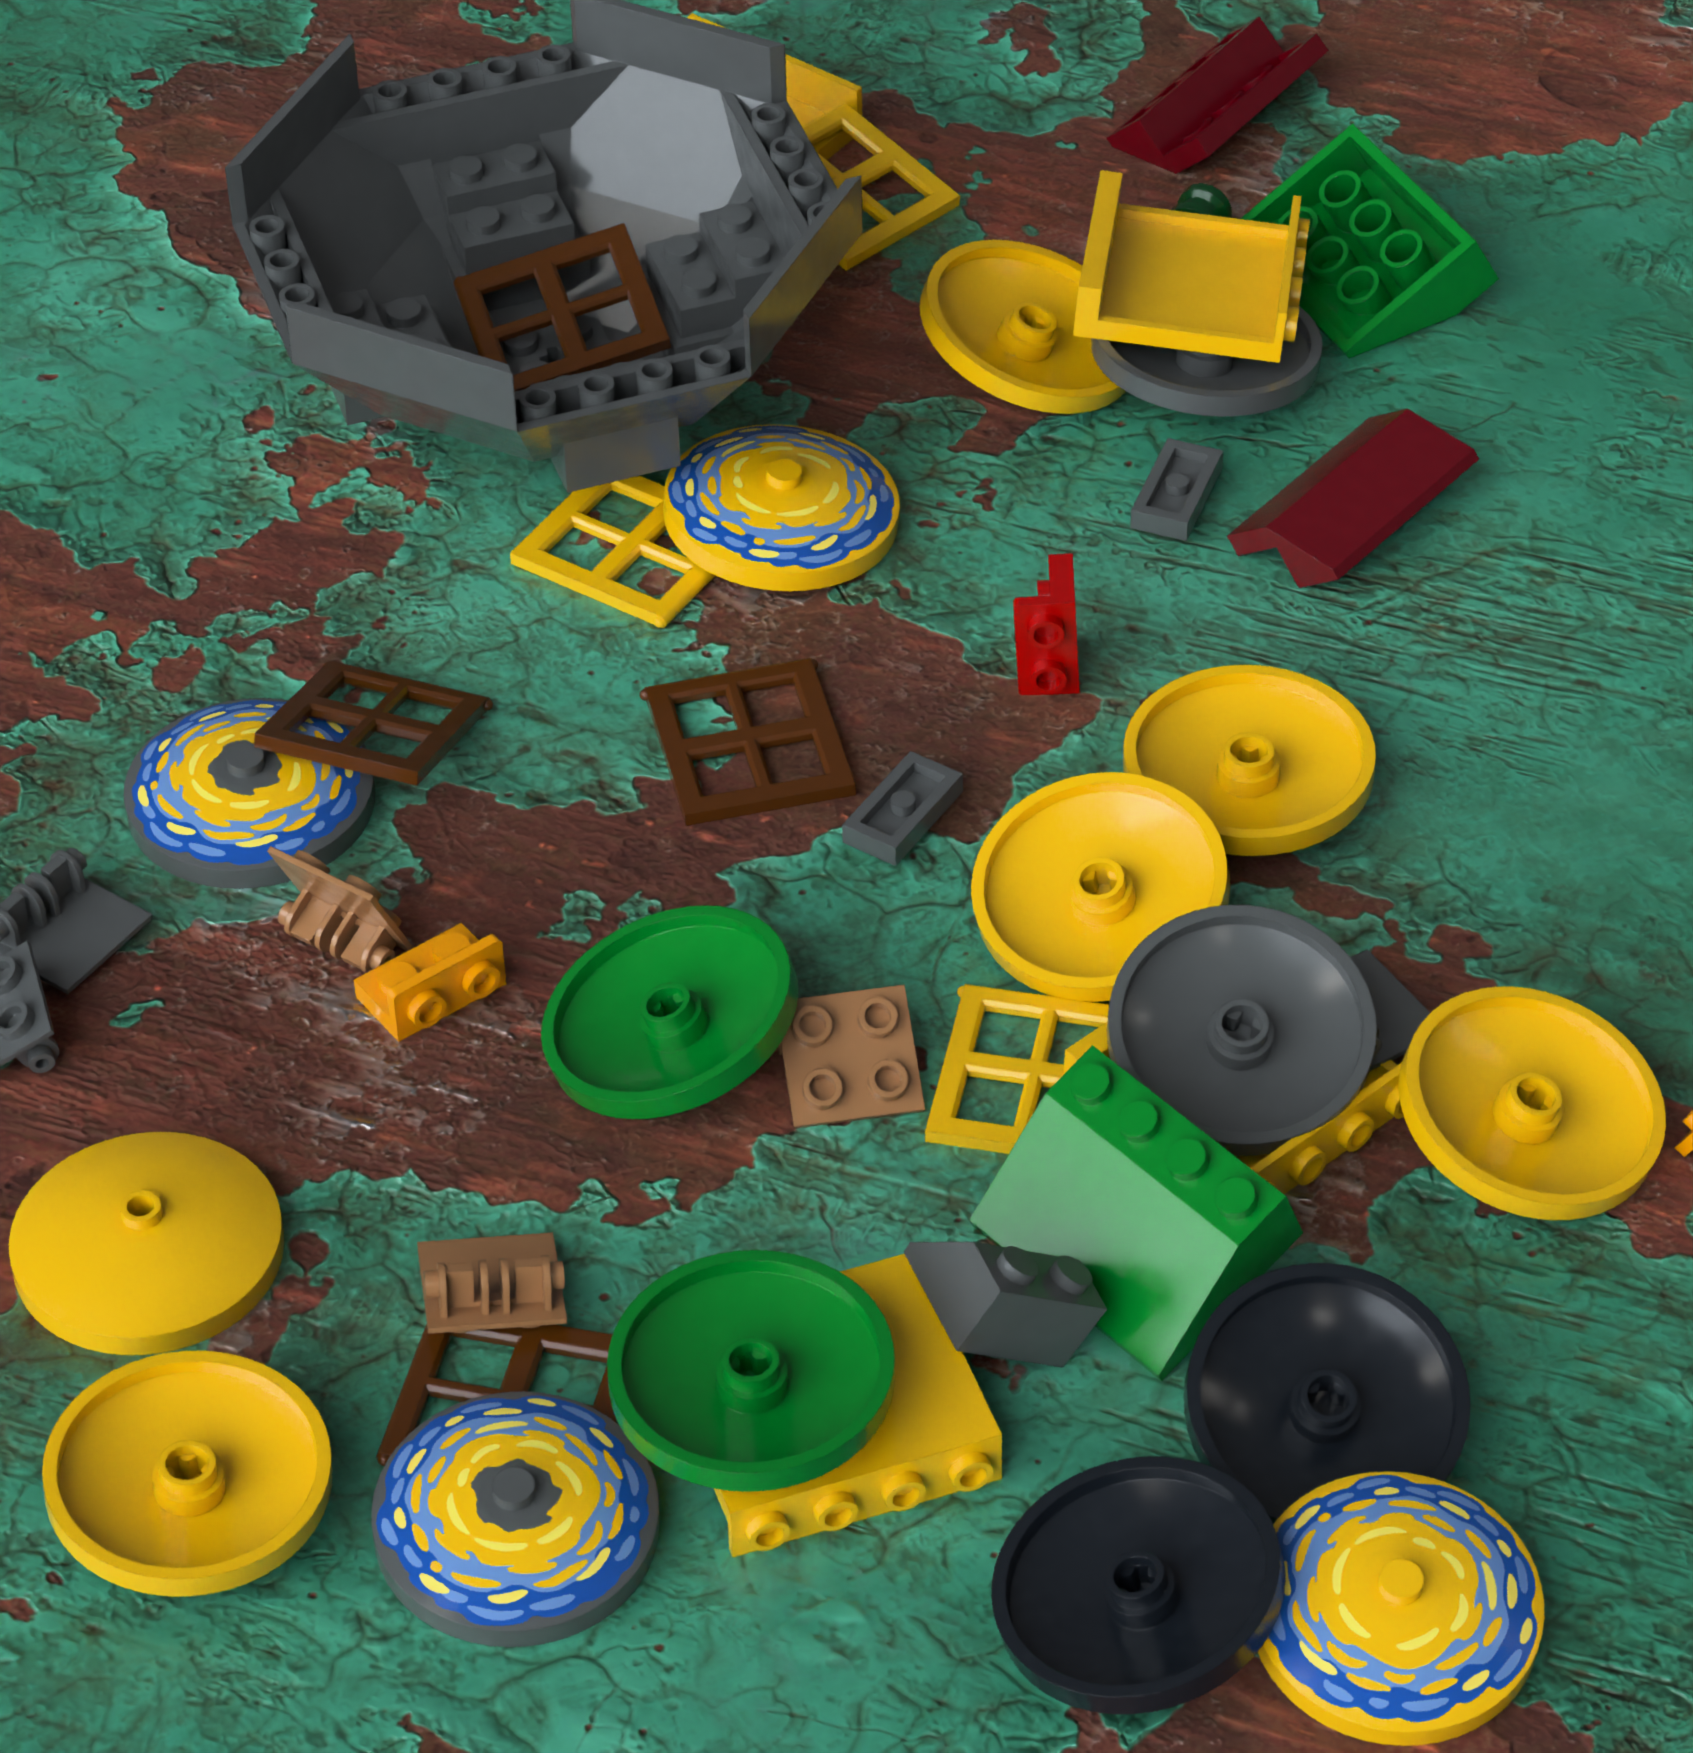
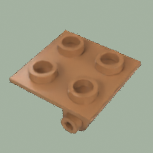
M272 846L269 847L267 852L300 891L295 902L287 901L279 911L278 922L284 925L286 934L313 947L315 946L322 952L330 951L331 956L334 958L343 959L344 962L365 973L395 958V952L393 951L395 946L405 951L414 948L399 929L402 920L392 911L380 905L378 901L382 895L372 885L354 875H348L346 880L342 881L330 875V869L323 862L304 851L297 850L294 856H290Z
M905 984L798 998L793 1021L778 1046L779 1055L783 1056L794 1129L925 1111Z
M553 1232L417 1242L428 1334L446 1332L467 1333L473 1330L514 1327L536 1328L542 1325L567 1324L562 1291L565 1288L563 1261L557 1260Z

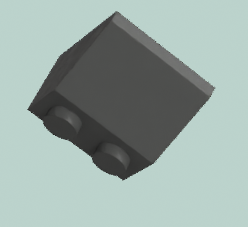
M910 1242L904 1250L906 1258L956 1351L1063 1368L1107 1310L1092 1283V1275L1080 1260L1067 1255L1054 1256L1025 1251L1015 1246L1002 1247L979 1242Z

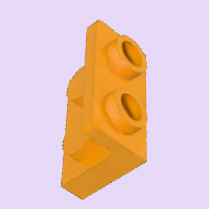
M459 923L354 979L356 998L400 1042L424 1028L433 1026L442 1018L468 1004L487 997L496 989L506 985L503 943L495 934H489L478 940L462 923Z

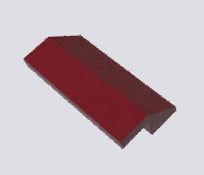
M1259 16L1225 35L1106 139L1113 148L1177 174L1209 157L1329 50L1316 33L1283 51Z
M1408 408L1370 417L1228 534L1227 537L1238 556L1277 548L1298 588L1339 580L1476 463L1479 457L1473 448Z

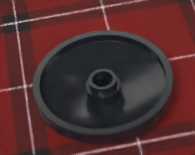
M1307 1263L1276 1269L1256 1277L1229 1295L1207 1320L1197 1338L1186 1372L1183 1396L1188 1434L1200 1463L1214 1467L1242 1483L1260 1501L1273 1524L1289 1506L1305 1494L1326 1483L1351 1475L1368 1472H1405L1447 1482L1461 1455L1470 1422L1471 1403L1466 1370L1456 1345L1440 1320L1417 1297L1385 1277L1364 1269L1332 1263Z
M1166 1456L1126 1458L1090 1468L1070 1477L1044 1494L1022 1515L1008 1534L994 1567L991 1590L993 1614L1011 1660L1018 1670L1045 1694L1075 1708L1106 1714L1149 1713L1189 1702L1210 1692L1234 1676L1253 1658L1271 1633L1279 1616L1285 1590V1565L1272 1520L1256 1496L1242 1483L1214 1467L1183 1458Z

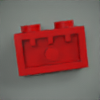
M1073 553L1049 554V580H1037L1038 596L1017 597L1013 600L1018 691L1020 695L1080 693Z

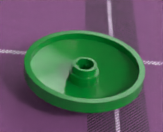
M709 905L688 906L658 912L614 931L586 951L564 974L555 987L544 1012L541 1027L542 1049L546 1061L560 1087L572 1100L590 1111L622 1119H650L678 1114L706 1104L729 1092L755 1073L769 1059L785 1037L796 1012L798 1002L797 974L778 934L761 919L749 913L733 908Z
M743 1250L719 1253L686 1263L666 1273L645 1288L627 1307L618 1321L609 1345L607 1358L609 1395L613 1412L625 1436L648 1460L670 1474L694 1484L728 1491L752 1492L786 1488L810 1481L839 1467L859 1452L875 1435L886 1417L894 1393V1344L889 1326L877 1304L865 1290L838 1270L813 1259L785 1252Z

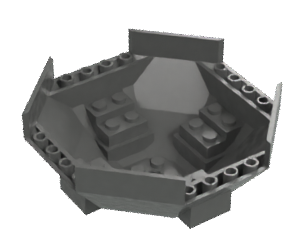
M570 0L572 43L547 45L539 50L508 57L496 56L489 58L485 62L453 69L441 68L430 74L398 81L386 80L375 86L359 89L354 41L349 33L225 167L232 225L292 364L331 386L347 425L389 417L533 462L551 458L567 493L681 466L679 427L694 424L751 378L863 233L862 175L845 179L837 189L787 102L785 44L623 0ZM625 223L670 338L672 348L629 362H619L604 368L574 375L559 376L552 380L531 384L525 390L514 392V374L565 358L553 325L500 342L507 364L479 356L453 285L455 278ZM610 253L558 270L569 302L622 285ZM535 278L482 295L494 327L547 310ZM629 300L575 317L588 350L641 332Z

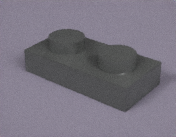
M1167 438L1131 509L1130 528L1187 541L1223 469L1224 450Z
M910 751L842 824L843 843L896 866L963 792V773Z

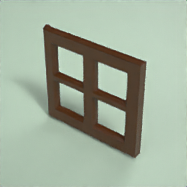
M625 223L465 276H458L453 282L479 356L507 364L500 342L553 325L565 358L514 374V392L525 390L531 384L552 380L559 376L574 375L608 367L619 362H629L672 348L670 338ZM610 253L622 285L569 302L558 270ZM535 278L547 310L494 327L482 295ZM629 300L641 332L588 350L575 317Z
M806 658L644 687L640 691V698L647 702L685 826L856 795V784L816 673L818 668L816 660ZM793 683L805 717L753 726L742 692ZM726 696L737 730L685 739L674 704ZM813 739L824 775L773 784L761 749ZM744 752L755 787L703 796L692 761Z
M330 660L325 662L322 668L255 732L254 747L417 786L487 711L493 708V702L486 696ZM342 684L387 694L373 709L328 699ZM407 699L451 709V712L439 724L393 714ZM309 717L355 727L340 743L294 732ZM374 732L420 743L407 758L360 748Z
M426 1324L377 1452L376 1459L378 1463L385 1466L396 1447L408 1434L419 1426L429 1397L463 1402L489 1394L530 1392L544 1352L607 1363L609 1345L613 1334L561 1325H542L536 1328L514 1327L473 1330L467 1333L446 1332L428 1334ZM452 1336L515 1347L500 1389L437 1378ZM606 1366L594 1404L585 1405L603 1413L618 1424L611 1405Z

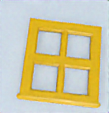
M844 103L802 127L812 145L842 129L874 155L842 173L817 152L837 189L845 179L862 175V187L893 170L925 196V198L894 215L862 189V209L879 224L862 233L839 262V265L846 271L959 206L960 195L856 112L851 105Z
M642 476L573 491L510 552L512 565L649 622L658 628H665L715 577V575L702 569L686 556L654 543L667 530L663 517L665 486ZM611 490L654 507L630 533L587 516ZM573 527L617 545L591 571L548 553ZM640 556L684 573L659 600L616 582Z
M969 984L960 986L957 994L961 999L926 1125L925 1142L1009 1154L1037 1108L1042 1087L1051 1088L1064 1074V1064L1048 1062L1058 1022L1100 1027L1108 1020L1109 1004L1077 1001L1055 996ZM985 1011L1040 1019L1030 1060L975 1052ZM968 1076L1024 1084L1014 1126L957 1118Z

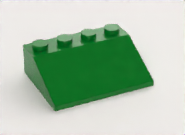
M1353 123L1240 218L1289 225L1293 195L1302 196L1299 218L1310 219L1299 306L1309 314L1317 327L1348 358L1456 316L1499 280L1476 240Z
M1093 1045L1045 1093L969 1219L973 1227L997 1246H1015L1025 1251L1054 1256L1067 1255L1080 1260L1091 1273L1092 1283L1107 1308L1095 1327L1161 1381L1194 1348L1200 1332L1216 1308L1242 1285L1265 1274L1303 1234L1286 1195Z

